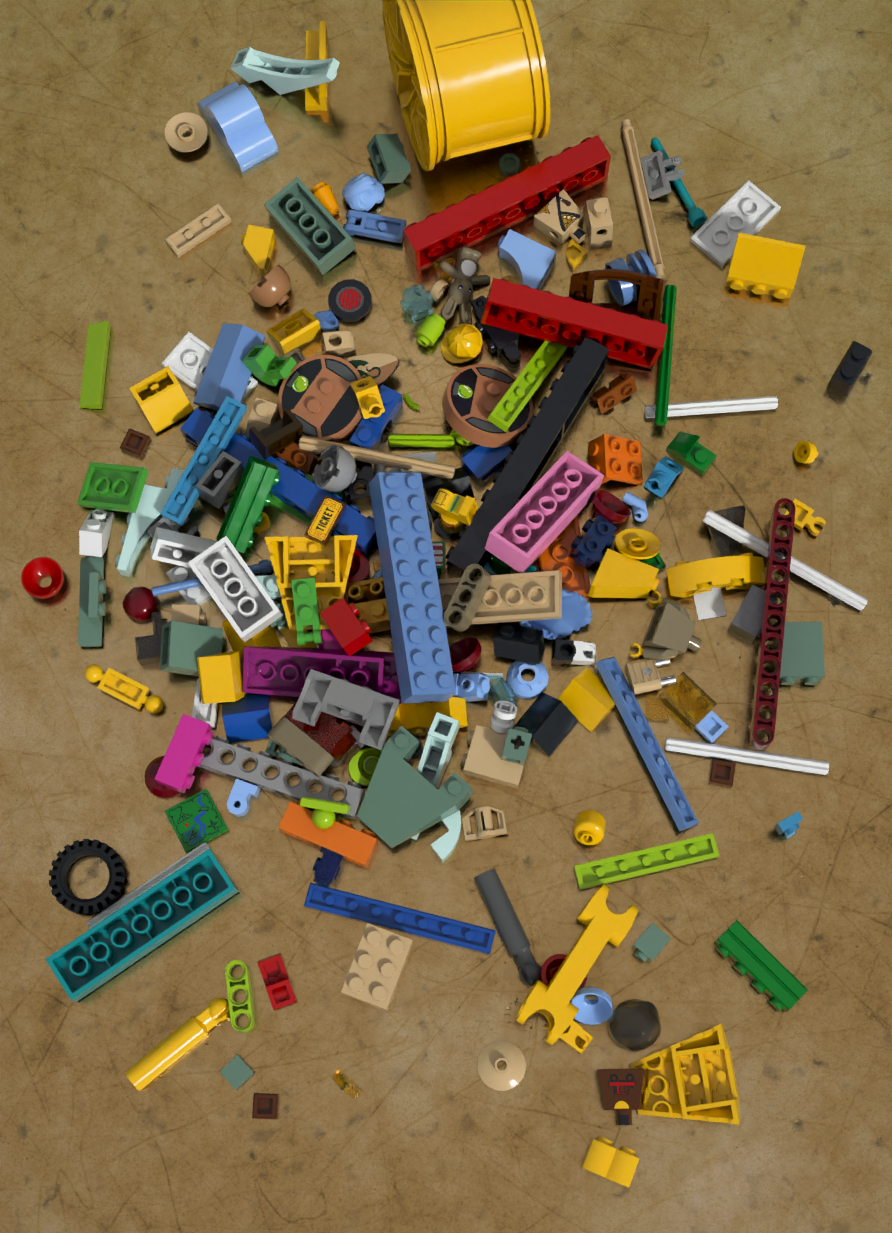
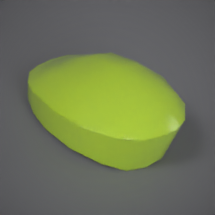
M365 748L356 752L348 762L350 778L357 784L369 786L382 751L376 748Z

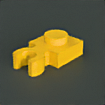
M795 498L793 501L796 508L794 527L801 531L806 526L811 535L818 536L820 531L815 529L814 524H819L823 527L826 521L821 517L814 518L811 516L815 510Z

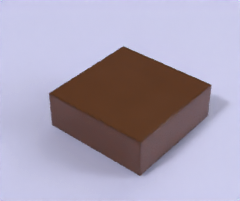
M129 428L120 449L142 458L151 438L146 434Z
M712 759L708 783L732 787L736 763Z
M254 1093L252 1118L278 1119L279 1094Z

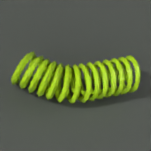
M405 393L403 397L407 405L419 411L420 405L414 403L409 394Z

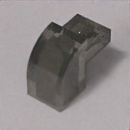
M161 612L151 613L153 635L135 637L137 660L140 665L160 662L162 625L168 623V619L164 618Z

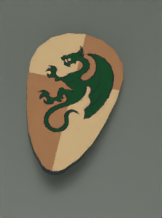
M383 353L364 354L344 359L351 363L363 378L371 376L377 387L387 381L399 366V359L397 357Z

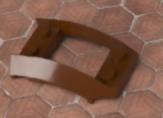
M619 269L592 270L572 274L569 297L585 303H592L595 280H617L640 285L638 306H620L619 303H596L595 305L660 322L664 288L668 280L640 272Z

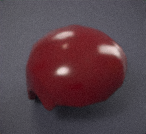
M143 586L132 588L123 600L124 612L139 623L152 621L159 614L161 608L158 596L153 597L152 590Z

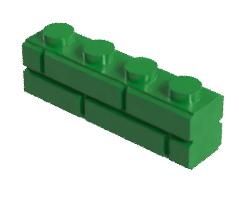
M253 456L249 457L217 535V541L227 536L235 549L241 553H245L246 548L252 546L254 541L253 531L262 522L263 515L261 512L263 507H267L271 500L270 490L272 485L276 486L279 481L280 473L275 464Z
M738 920L733 922L715 941L718 945L716 950L724 958L729 956L735 962L734 968L742 976L747 974L753 980L752 986L761 994L765 992L771 998L769 1002L776 1010L789 1011L808 991Z

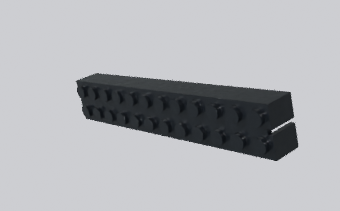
M585 337L582 343L578 342L572 352L574 354L571 361L567 360L562 367V376L560 379L556 378L550 387L552 392L549 397L545 396L538 407L540 409L537 416L533 415L527 424L529 429L526 434L522 433L516 442V450L514 453L510 452L504 461V464H506L502 472L499 470L492 481L495 483L492 489H487L481 498L483 503L477 510L470 526L462 528L457 538L459 542L456 547L451 546L445 557L448 559L446 562L447 574L454 578H461L465 569L470 564L475 563L484 567L488 560V551L485 549L489 532L535 484L605 370L609 355L608 348L588 337Z

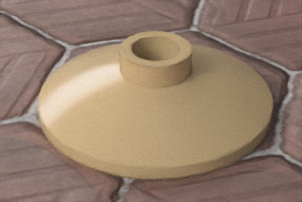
M190 112L179 113L173 116L165 127L167 143L170 147L180 152L197 150L205 143L208 136L205 121L199 115Z
M495 1041L481 1051L477 1061V1070L481 1080L489 1088L497 1091H506L516 1087L521 1082L526 1071V1061L522 1051L513 1043ZM499 1061H504L507 1066L505 1070H499L497 1068V1063Z

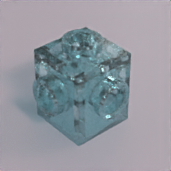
M423 284L418 286L411 285L402 291L403 300L400 301V305L404 313L408 312L412 323L423 320L426 316H430L433 313L432 295L429 290H425Z

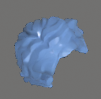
M562 588V619L519 621L521 627L542 630L544 638L548 640H561L568 635L571 636L573 630L579 631L581 627L590 624L593 611L590 609L591 603L587 602L584 596L579 595L577 591L573 592Z

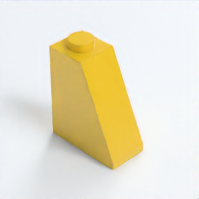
M607 549L592 582L588 596L592 598H648L650 591L655 592L660 581L659 578H656L659 569Z

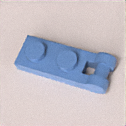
M356 210L347 211V223L344 224L343 229L350 236L359 235L402 244L406 220ZM361 221L360 226L355 225V222Z

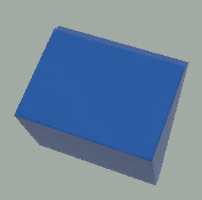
M247 694L235 702H222V718L226 737L229 741L228 744L270 738L267 734L273 728L269 695Z

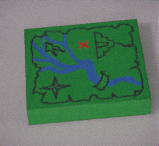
M207 788L165 810L186 853H189L202 843H207L229 831Z

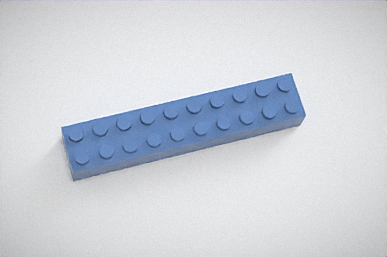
M378 472L369 482V490L401 702H446L456 694L422 476L421 473Z

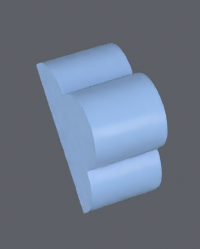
M234 81L197 102L198 109L241 172L279 152L258 103L244 84L239 86Z

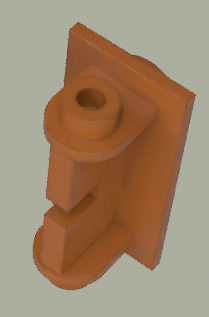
M627 373L624 375L620 374L609 382L610 390L603 386L598 391L592 393L593 396L590 397V400L594 405H598L600 414L613 408L617 403L629 397L637 390L633 375L629 376Z
M296 442L272 455L281 458L287 464L306 474L311 465L314 466L317 461L315 452L300 449L299 444Z

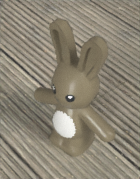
M467 247L459 248L456 252L455 268L447 261L440 263L441 269L455 279L449 286V298L441 310V317L444 320L450 319L454 314L456 306L459 305L461 324L471 325L470 301L474 294L473 285L490 282L488 275L475 276L477 264L481 256L479 251Z

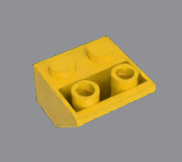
M169 366L129 388L134 400L155 433L194 412L193 407Z

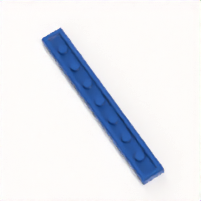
M310 883L304 907L489 955L496 932L493 929Z

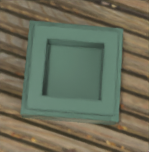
M238 1054L219 1071L235 1090L254 1074V1071Z

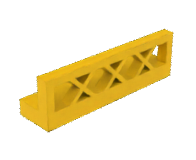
M320 21L319 30L306 31V60L328 59L326 21ZM327 83L305 88L306 111H327Z

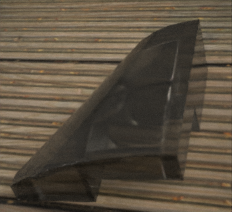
M744 505L715 511L718 515L744 528L746 510ZM707 524L712 537L711 543L717 557L741 554L742 543Z

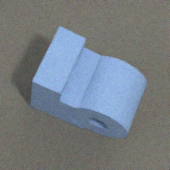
M236 779L227 800V809L237 817L246 815L250 808V797L257 798L261 789L258 786Z

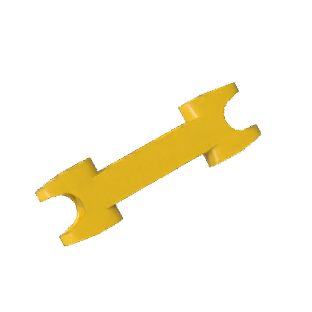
M605 884L595 892L579 913L577 920L586 926L548 986L537 980L525 997L516 1016V1021L522 1025L533 1013L544 1015L549 1022V1030L545 1042L550 1045L557 1041L578 1013L579 1008L573 1005L570 1000L607 942H610L618 947L632 927L638 913V907L633 904L623 914L612 913L606 905L610 888Z

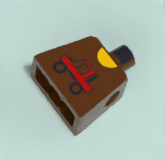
M648 1068L597 1069L605 1110H617V1125H632V1110H641L644 1107Z

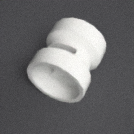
M508 701L496 702L493 708L494 715L490 720V727L498 733H508L509 728L513 729L514 721L512 719L516 717L517 707Z

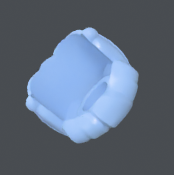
M362 173L346 183L342 190V196L352 210L367 213L375 203L383 201L385 192L383 185L376 178Z

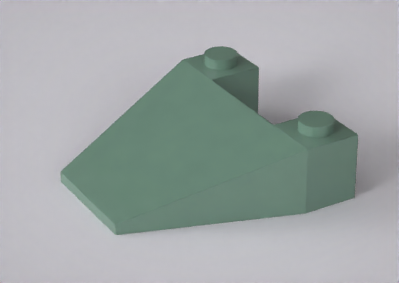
M402 725L385 743L357 814V817L391 848L456 813L474 794L472 787L455 772L437 789L415 770L408 762L422 747L419 740Z

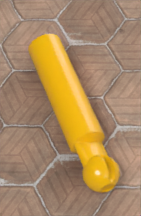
M225 998L211 1000L208 1007L196 1017L192 1016L130 1067L125 1074L139 1091L144 1089L208 1035V1031L219 1022L226 1020L230 1016L228 1001Z

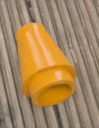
M321 182L311 189L312 194L331 215L339 211L340 208L330 185H327L326 182Z

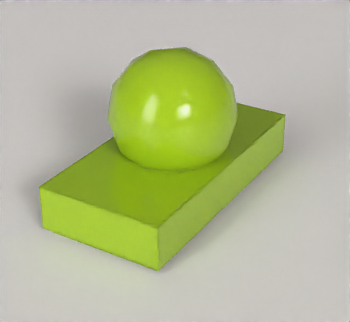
M303 797L300 801V806L315 809L312 813V821L320 829H327L334 824V812L350 814L351 810L350 804L311 797Z

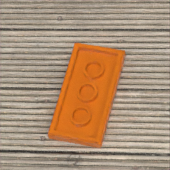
M576 516L538 557L541 572L557 570L562 572L563 589L573 592L577 591L581 596H588L591 588L588 570L577 565L574 559L569 557L573 550L570 547L572 542L578 535L581 537L578 516Z

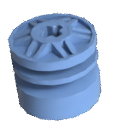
M643 249L635 251L634 254H628L626 262L620 257L605 263V269L629 270L657 277L654 266ZM607 280L611 292L620 306L637 301V292L639 294L640 285L625 281Z

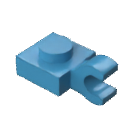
M797 811L777 823L774 828L779 835L784 833V837L788 839L795 835V831L800 828L798 824L803 818Z

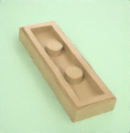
M217 203L165 238V241L179 258L232 221L220 204Z

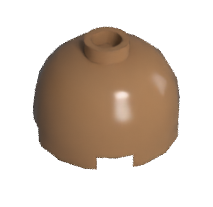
M278 264L248 295L263 307H272L276 304L281 306L289 298L287 293L291 288L290 277L285 269Z

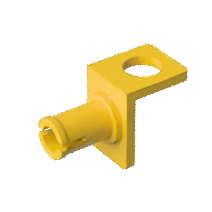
M371 376L350 384L356 394L364 419L379 417L385 412L377 384ZM369 383V384L366 385V386L358 387V386H360V385H362V384Z

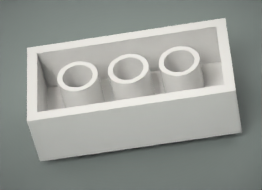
M227 536L188 562L244 642L283 616Z

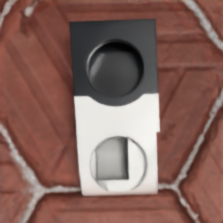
M556 639L552 644L551 665L575 664L589 666L596 663V644Z

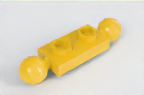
M91 664L86 667L84 672L85 678L92 683L99 681L100 683L97 688L138 710L144 704L146 710L153 714L159 713L163 709L164 702L160 696H148L150 688L111 668H108L104 674L102 668L97 664Z

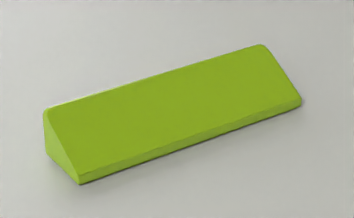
M109 321L88 324L80 408L102 409L111 331Z

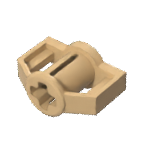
M492 806L476 807L462 819L466 841L508 834L505 812ZM491 810L497 812L499 829L494 830ZM474 814L478 831L476 834H472L470 817Z

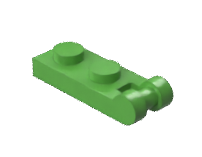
M316 579L291 580L298 645H306V642L312 641L315 644L322 643ZM313 625V632L305 633L304 626Z

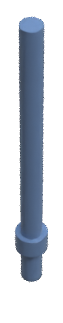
M268 559L259 561V564L248 566L253 574L260 572L261 574H266L274 570L271 561ZM196 577L151 587L154 597L203 586V584Z

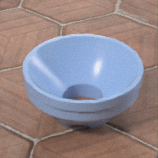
M516 660L509 667L506 680L510 691L514 695L522 699H533L545 691L549 675L542 662L536 664ZM524 669L534 671L535 678L532 681L522 679L521 672Z
M586 986L578 989L570 1000L573 1005L579 1008L574 1019L583 1024H601L612 1016V999L599 988ZM593 994L596 995L598 998L595 1000H589L585 997V995Z

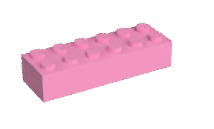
M566 451L489 532L485 549L519 573H524L593 498L596 491L600 489L604 475L569 451Z

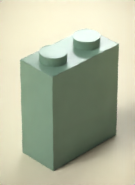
M172 620L162 625L159 671L199 677L197 657L222 653L225 644L223 629Z
M775 622L773 627L779 626L778 622ZM785 622L779 682L782 685H793L795 682H804L805 685L818 684L825 677L822 622ZM773 642V650H774V649H777V647H776V644Z

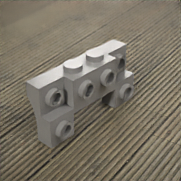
M310 669L300 697L294 707L292 719L315 727L321 712L364 726L360 734L359 743L382 750L390 732V726L399 708L400 700L375 692L368 687L352 684L346 679H338Z

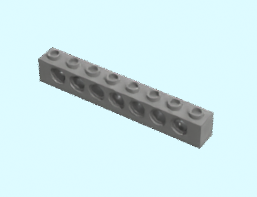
M218 736L211 740L209 744L211 752L204 756L199 766L200 768L235 780H242L297 801H301L303 797H311L350 804V814L334 813L356 820L365 796V792L361 789L362 786L351 781H348V784L339 782V778L331 774H326L325 777L322 775L317 777L305 767L303 769L295 767V763L286 759H282L281 762L272 759L273 755L260 751L257 754L251 752V748L238 744L236 747L228 744L229 741ZM226 753L234 755L233 760L229 763L222 762V757ZM247 761H255L254 769L250 771L244 769V764ZM269 768L278 769V773L274 778L266 777V771ZM293 775L300 777V782L295 786L288 784V779ZM313 783L322 784V790L319 793H312L310 791ZM337 790L345 793L344 798L340 801L332 799V794Z

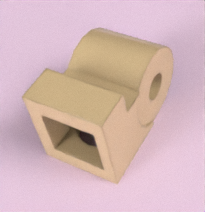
M323 332L320 340L322 355L347 356L356 351L352 332Z

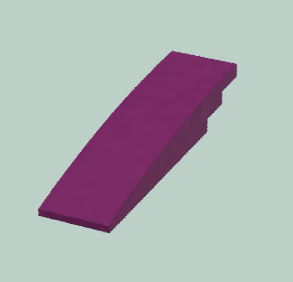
M244 647L242 693L300 697L310 669L338 679H346L350 683L361 687H368L375 692L400 700L399 703H402L394 652L359 650L349 657L343 649Z

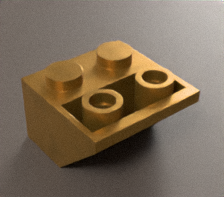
M383 577L347 583L345 601L348 604L352 602L360 613L357 615L359 621L364 619L372 630L368 634L391 630Z

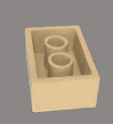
M367 923L341 993L388 1012L413 946V940Z

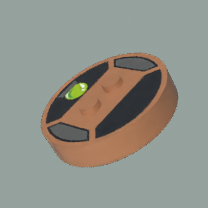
M317 355L307 358L294 366L292 373L281 384L278 394L280 416L283 419V409L288 407L303 425L302 436L336 443L343 442L354 434L363 418L356 394L350 385L355 381L363 379V377L351 363L343 358L333 355Z
M474 364L463 367L453 374L442 397V409L447 422L460 436L480 446L498 448L515 443L519 436L525 433L527 424L533 416L532 398L507 432H504L487 420V418L517 378L511 373L492 365Z

